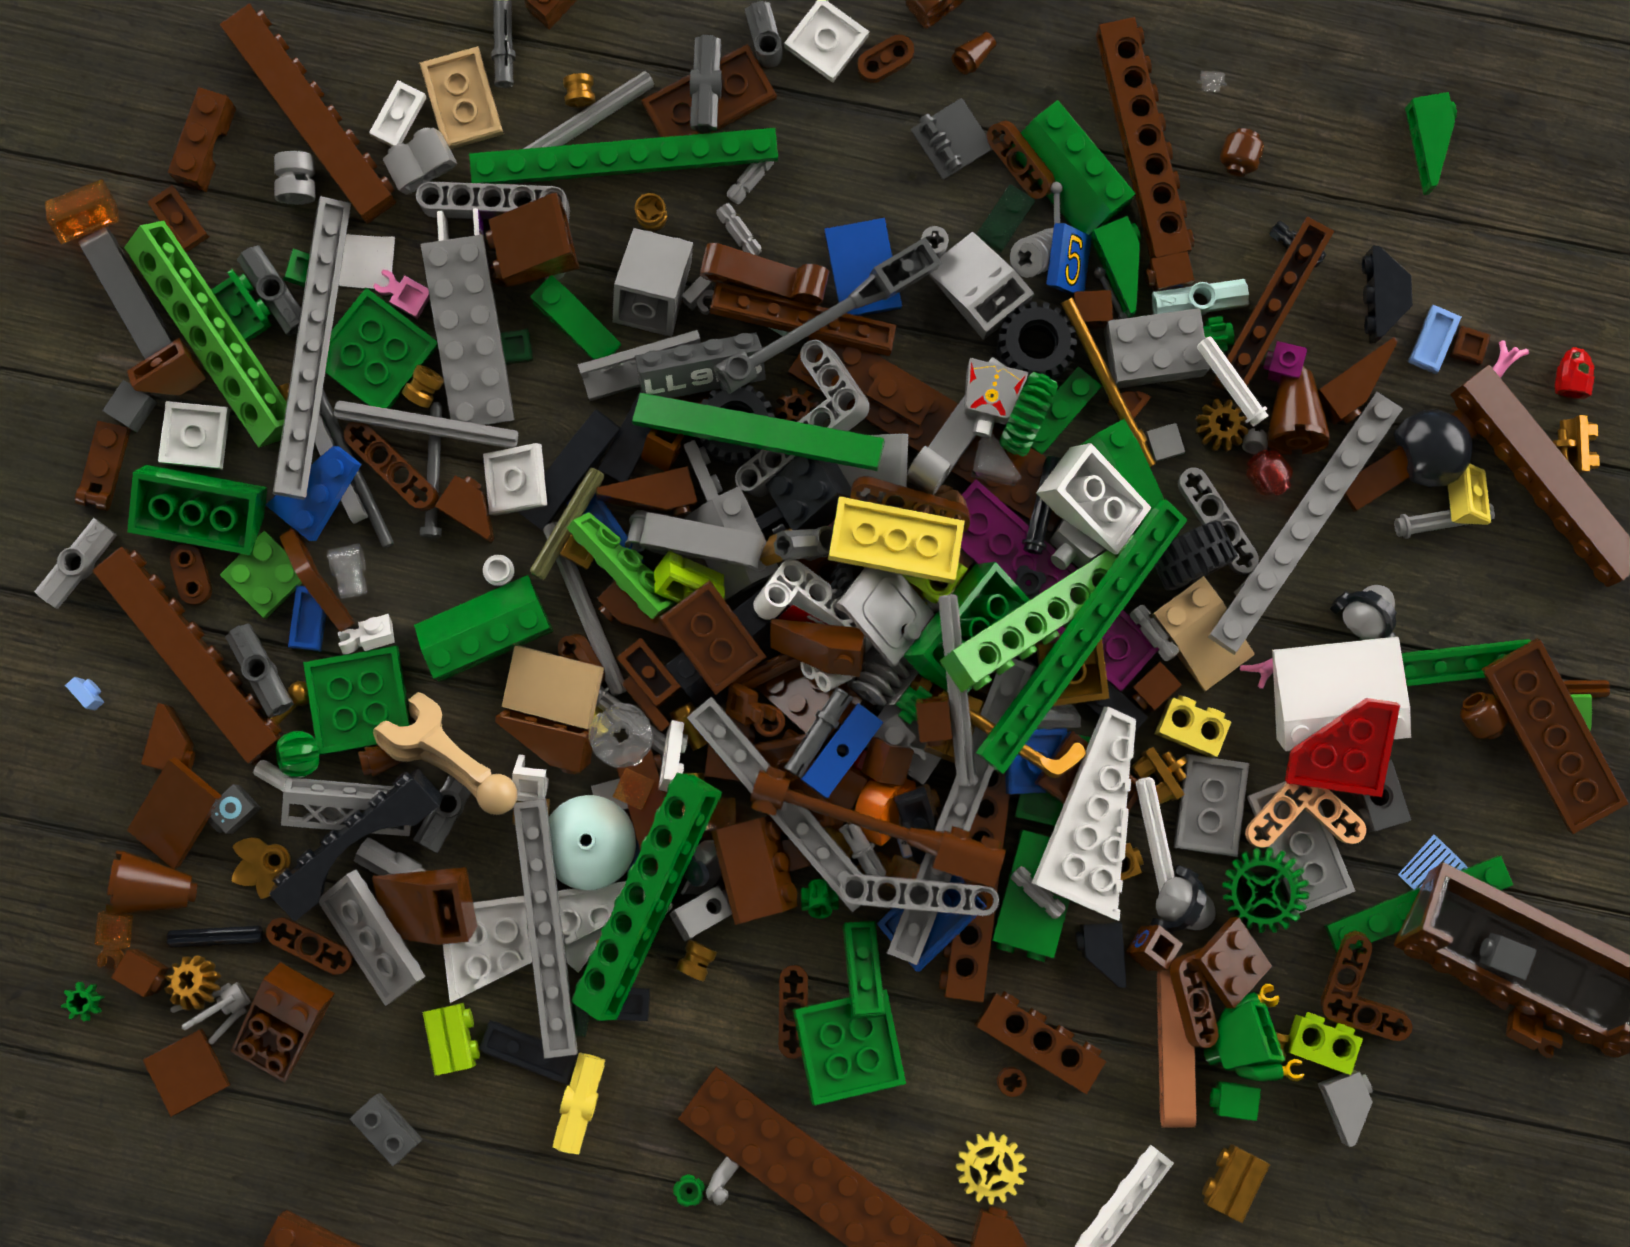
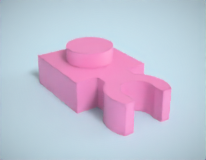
M383 270L381 272L382 275L388 278L390 282L386 287H381L375 283L373 286L375 290L384 296L393 295L389 301L391 305L418 319L430 299L428 288L407 276H404L399 283L392 272Z

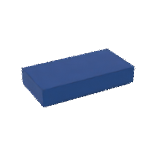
M296 586L288 647L321 652L326 613L305 586Z

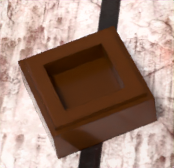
M1460 326L1450 357L1480 366L1483 363L1491 335Z

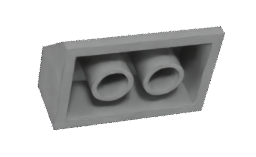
M740 486L709 500L685 517L686 520L751 532L763 536ZM765 538L763 542L762 551L767 543ZM705 559L708 568L724 574L725 601L768 581L779 568L777 563L765 566L760 560L758 568L751 569Z

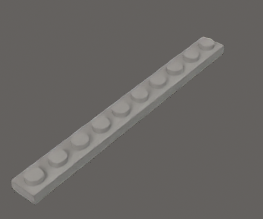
M320 196L317 205L273 488L274 495L305 500L307 495L351 203Z
M1375 393L1208 636L1209 639L1233 655L1236 654L1403 409L1382 394Z
M1013 659L1012 661L1015 665L1000 676L996 672L981 715L997 724L1027 683L1034 666ZM975 727L972 735L977 782L973 786L962 787L958 785L956 775L935 831L946 830L950 832L952 826L970 831L993 772V768L976 754V751L988 736V734ZM926 853L916 879L950 882L952 874L932 868L935 856ZM920 885L913 887L911 891L912 900L918 904L925 903L929 897L927 889ZM904 909L887 953L917 965L938 912Z

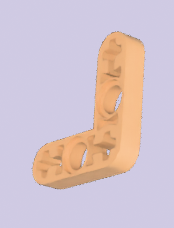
M1285 783L1248 824L1245 832L1246 839L1252 846L1259 848L1268 847L1275 842L1303 809L1310 813L1339 841L1345 844H1355L1363 840L1366 835V825L1356 813L1329 789L1307 786L1310 790L1309 793L1302 792L1295 798V800L1300 801V804L1297 806L1292 798L1285 795V792L1288 791L1292 795L1299 786ZM1323 799H1329L1335 806V812L1328 818L1322 816L1318 810L1319 803ZM1278 801H1284L1290 806V814L1286 819H1279L1274 814L1273 809ZM1342 811L1346 815L1341 819L1346 824L1355 823L1357 825L1354 829L1357 833L1356 836L1349 835L1346 837L1344 835L1346 828L1341 823H1336L1335 827L1331 824L1340 817ZM1267 814L1269 819L1278 824L1279 827L1276 830L1274 825L1270 826L1265 832L1268 837L1267 840L1259 839L1256 841L1254 837L1257 833L1254 828H1262L1269 822L1263 818Z

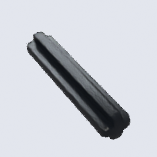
M261 926L170 930L167 933V944L170 948L260 943L263 939Z

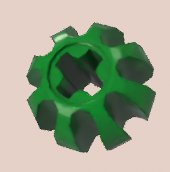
M292 731L284 734L277 741V762L279 769L284 775L291 778H303L312 774L318 768V746L316 740L310 734L304 731Z

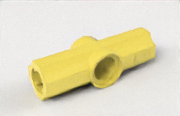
M578 1054L570 1086L567 1085L561 1103L560 1113L562 1115L552 1148L565 1153L579 1155L588 1121L591 1122L599 1095L597 1089L605 1067V1059L591 1054Z

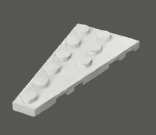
M1104 707L1032 884L1111 919L1120 921L1118 905L1119 893L1122 892L1123 884L1121 868L1122 860L1125 859L1129 811L1127 809V796L1131 788L1129 771L1130 759L1133 758L1136 719L1110 707Z
M626 881L616 882L598 890H579L574 888L558 891L564 946L604 926L610 918L615 907V900L622 892ZM524 896L474 902L477 928L469 942L443 944L450 1003L532 963Z

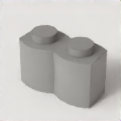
M428 127L417 131L414 134V138L408 144L399 143L388 150L389 154L383 158L398 190L406 195L416 191L421 184L430 182L432 179L445 174L458 164L442 133L435 128L430 129Z

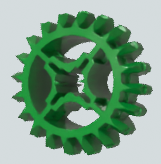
M1036 372L1028 376L999 440L1000 447L1007 449V452L1014 455L1018 454L1023 457L1028 454L1058 389L1056 381L1050 379L1049 376Z
M1259 847L1253 850L1254 859L1247 851L1242 853L1244 863L1235 859L1232 865L1237 871L1228 869L1225 873L1233 881H1225L1222 884L1223 888L1232 890V892L1223 896L1224 901L1233 900L1234 904L1227 908L1228 912L1231 913L1237 909L1240 912L1237 917L1241 921L1244 918L1249 920L1246 924L1248 930H1251L1255 923H1258L1259 933H1264L1267 924H1269L1271 932L1276 933L1279 928L1278 922L1284 929H1288L1290 927L1289 919L1295 922L1300 919L1299 914L1295 910L1304 912L1307 908L1299 899L1305 900L1310 897V893L1300 890V888L1309 885V880H1298V877L1305 872L1304 868L1294 871L1291 867L1297 860L1293 857L1287 863L1284 862L1283 859L1286 856V852L1283 850L1274 858L1272 847L1266 849L1265 857H1263L1262 850ZM1266 865L1276 868L1277 872L1270 877H1264L1258 872L1254 873L1250 868ZM1243 877L1248 880L1247 884L1252 889V897L1248 903L1244 900L1241 890ZM1284 877L1287 878L1291 888L1289 904L1284 900L1285 897L1279 889ZM1275 879L1276 882L1271 886L1272 890L1270 891V893H1273V896L1267 894L1257 901L1256 898L1261 894L1260 890L1262 889L1259 887V884L1264 887ZM1265 903L1274 909L1277 907L1282 912L1266 915L1256 912L1255 909L1260 904Z

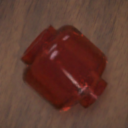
M1263 449L1247 462L1246 476L1262 495L1266 496L1274 493L1276 496H1279L1291 486L1289 480L1293 475V469L1278 451Z

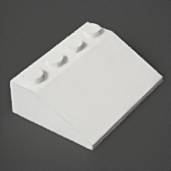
M1398 637L1272 650L1276 738L1285 751H1290L1365 698L1398 702L1400 710L1394 739L1411 738L1410 704Z

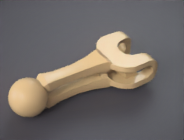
M418 692L408 700L410 716L416 721L414 724L399 727L386 720L373 729L376 743L393 759L403 762L421 759L440 768L464 785L475 796L479 806L485 812L501 815L511 810L515 805L517 788L514 782L505 775L491 774L489 768L476 762L463 752L443 731L440 706L426 695Z

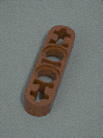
M353 421L346 426L344 430V440L411 506L419 511H429L435 507L438 502V492L435 487L371 426ZM357 430L363 432V436L371 442L368 446L357 439L355 435ZM379 448H386L388 452L387 459L383 463H375L373 459L375 451ZM400 468H407L409 472L407 481L402 484H396L394 480L396 471ZM414 485L421 491L426 492L425 495L428 497L426 502L419 500V496L411 490Z
M870 476L858 477L852 483L851 499L890 506L887 503V499L890 496L898 495L904 499V503L897 508L917 511L920 505L929 504L935 510L932 513L933 515L940 516V509L944 510L943 517L954 518L955 515H960L961 519L959 520L965 521L963 533L970 526L969 509L961 503ZM864 488L870 489V493L866 497L860 495ZM880 491L883 492L881 502L877 501Z

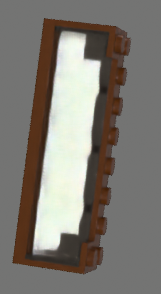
M1444 862L1428 872L1395 940V947L1403 950L1404 954L1411 958L1421 959L1431 964L1439 972L1449 973L1459 978L1467 986L1477 987L1487 992L1495 1000L1509 1002L1516 1006L1517 1010L1523 1014L1534 1015L1544 1020L1545 1024L1551 1028L1562 1029L1572 1034L1574 1039L1579 1042L1590 1043L1600 1048L1602 1053L1607 1056L1619 1058L1630 1053V955ZM1490 933L1503 936L1537 950L1526 980L1480 963V948L1483 941L1489 938Z

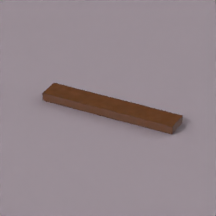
M716 282L709 313L791 332L828 310V308ZM845 313L807 337L890 356L896 325Z
M1458 409L1452 413L1465 425L1471 438L1478 434L1474 424L1464 412ZM1401 446L1359 472L1344 494L1354 512L1409 478L1407 456Z

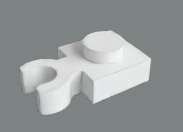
M389 614L358 622V629H346L338 632L341 641L339 647L343 654H350L361 646L364 651L395 643L393 625Z

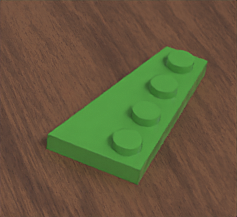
M588 512L572 520L567 526L575 541L595 558L596 563L613 577L618 587L627 592L637 603L639 609L651 619L678 604L655 594L654 584L656 581H654V572L642 563L643 556L634 549L622 547L619 544L620 537Z

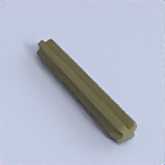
M590 468L530 569L531 574L543 580L547 577L571 534L567 526L572 520L583 515L596 493V488L600 486L604 479V474L599 470Z

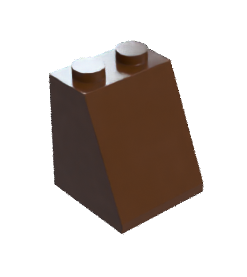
M557 192L489 219L491 230L486 231V236L490 249L496 250L498 258L493 260L494 270L497 278H502L507 287L580 269L566 210Z

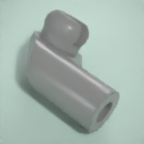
M728 1156L713 1173L706 1190L708 1200H713L716 1205H722L727 1200L729 1193L723 1187L740 1166Z

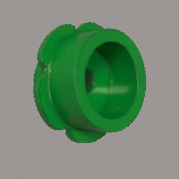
M688 1174L682 1176L680 1181L675 1183L673 1193L680 1205L685 1207L690 1205L696 1206L703 1200L705 1186L701 1179H696L693 1175ZM687 1188H691V1189H692V1193H691V1194H688V1193L686 1192V1189H687Z

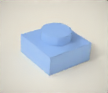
M74 677L65 685L86 709L95 711L104 703L99 696L101 690L90 679L84 680Z

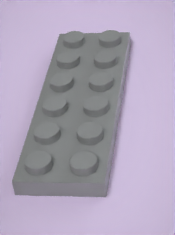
M484 235L422 243L421 250L451 420L480 425L515 420Z

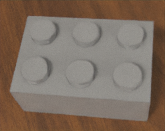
M1200 308L1111 320L1107 322L1104 328L1110 373L1118 388L1204 377L1210 369L1209 364L1197 349V345L1205 339Z

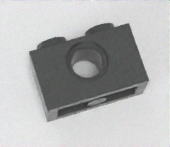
M1389 760L1382 794L1383 800L1380 805H1375L1371 801L1370 795L1351 793L1353 797H1357L1360 809H1357V815L1365 823L1367 832L1378 831L1411 821L1392 760Z
M381 1093L373 1096L350 1118L392 1166L399 1163L423 1140Z

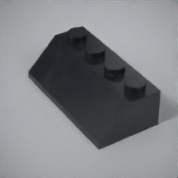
M762 588L733 611L766 656L765 659L755 666L782 654L770 648L771 620L761 618L754 609V600ZM782 611L775 619H779L784 612ZM684 652L680 653L665 666L697 707H700L710 697H713L719 706L727 701L729 685L715 695Z

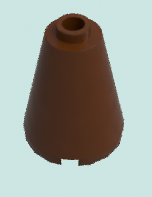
M1303 366L1300 378L1281 375L1267 434L1268 447L1275 452L1292 455V449H1302V455L1325 449L1329 445L1330 432L1313 373Z
M116 851L117 860H113L107 895H110L111 899L110 904H106V913L121 914L187 908L188 902H195L198 883H192L193 876L126 851Z

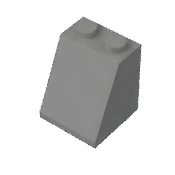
M633 228L614 283L613 323L672 337L692 262L693 242Z
M908 434L869 435L884 438L885 440L878 471L837 464L851 488L854 480L862 476H870L906 487ZM864 488L860 495L866 497L870 493V489ZM881 491L879 492V497H877V501L881 502L883 492ZM893 495L887 499V503L890 506H901L904 503V499L898 495Z

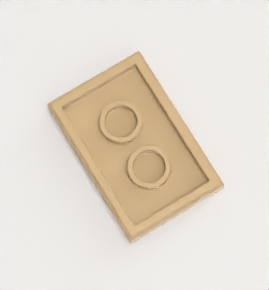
M478 46L420 63L438 129L450 150L504 135Z
M514 646L502 707L584 729H591L604 667L523 646Z

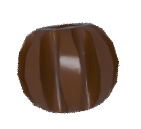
M798 387L789 389L791 396L787 397L782 393L776 400L783 407L774 409L775 418H784L785 420L798 422L820 404L819 402H809L815 396L810 391L806 390L803 395L798 394ZM796 405L802 406V412L798 416L793 415Z

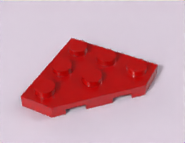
M1365 698L1290 750L1285 776L1286 783L1382 797L1400 710L1399 703Z

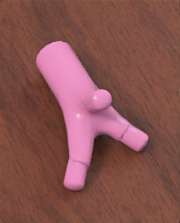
M1500 341V355L1493 367L1494 371L1501 378L1513 362L1529 354L1528 349L1519 350L1517 347H1514L1508 352L1505 341Z
M1273 658L1254 665H1241L1240 671L1259 672L1261 678L1258 687L1262 689L1267 679L1273 673Z

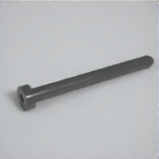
M432 402L430 416L442 418L443 407L440 402ZM429 435L427 481L435 487L439 499L441 436ZM436 507L425 511V527H420L421 537H442V529L437 527L438 509Z

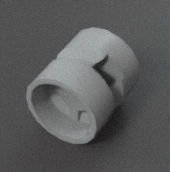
M284 151L275 154L274 173L279 177L274 182L275 200L295 205L314 202L315 182L310 178L315 175V157L310 153L302 151Z

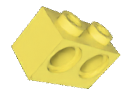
M1179 695L1177 699H1169L1155 735L1211 758L1218 757L1231 725V721L1224 719L1225 713L1210 707L1206 711L1195 707L1196 701ZM1175 711L1183 712L1187 718L1186 725L1183 728L1175 726L1172 721V715ZM1204 723H1210L1215 728L1216 734L1212 740L1206 739L1201 733Z

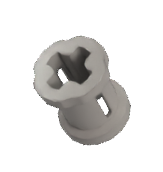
M938 226L925 229L921 239L926 237L930 245L931 239H936L938 247L933 248L938 258L946 253L949 242L948 234L943 228Z

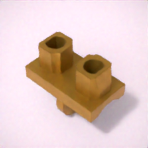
M1585 415L1561 420L1558 440L1552 442L1578 474L1588 472L1600 466L1597 452H1589V442L1596 440L1598 436V425L1588 422V417Z
M1152 747L1142 752L1141 755L1143 757L1131 766L1138 779L1148 777L1152 773L1155 774L1160 782L1155 786L1159 804L1169 800H1178L1185 795L1171 774L1173 772L1179 782L1187 777L1181 768L1182 765L1188 762L1184 756L1176 760L1170 751L1162 755L1168 764L1166 767L1155 748Z

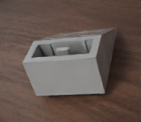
M971 232L939 258L942 264L937 270L929 274L983 340L1001 327L1003 322L1006 321L1007 316L1011 312H1016L1017 307L1023 304L1026 307L1034 295V292L1018 273L974 232Z

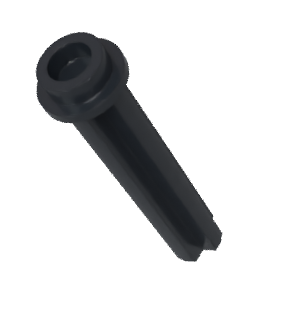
M1048 456L1045 459L1038 489L1061 458ZM1038 494L1036 495L1027 537L1022 540V544L1024 545L1023 550L1025 552L1041 555L1042 550H1045L1047 547L1044 540L1052 509Z

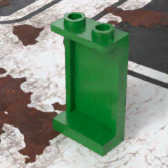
M1020 830L1017 850L991 940L997 942V949L1014 953L1015 947L1027 950L1026 957L1045 962L1046 956L1051 958L1055 956L1070 900L1052 893L1054 895L1053 898L1060 900L1066 907L1065 911L1057 919H1054L1045 912V907H1040L1023 891L1024 888L1022 886H1018L1011 880V875L1020 866L1031 873L1030 877L1034 878L1050 839L1047 836Z

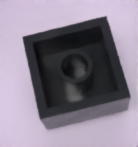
M795 456L765 484L792 530H808L828 526L835 520L839 496L851 499V486L837 464Z

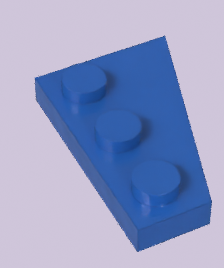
M332 446L311 464L305 500L276 495L266 506L307 540L316 541L362 464L341 447Z

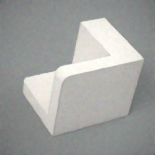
M519 754L512 775V781L517 788L516 801L545 799L549 786L546 770L525 768V755Z

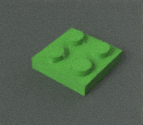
M263 531L257 537L250 555L240 554L220 574L265 619L296 590V586L302 584L292 567L286 551L266 531Z

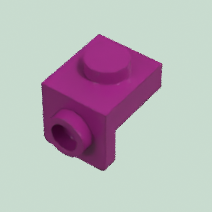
M1277 341L1274 352L1268 351L1263 369L1269 370L1267 380L1280 382L1281 375L1300 378L1307 349Z

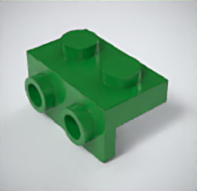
M231 269L227 272L230 277L211 289V291L247 343L273 326L267 317L272 313L261 298L256 301L250 292L255 288L246 275L243 273L239 276Z

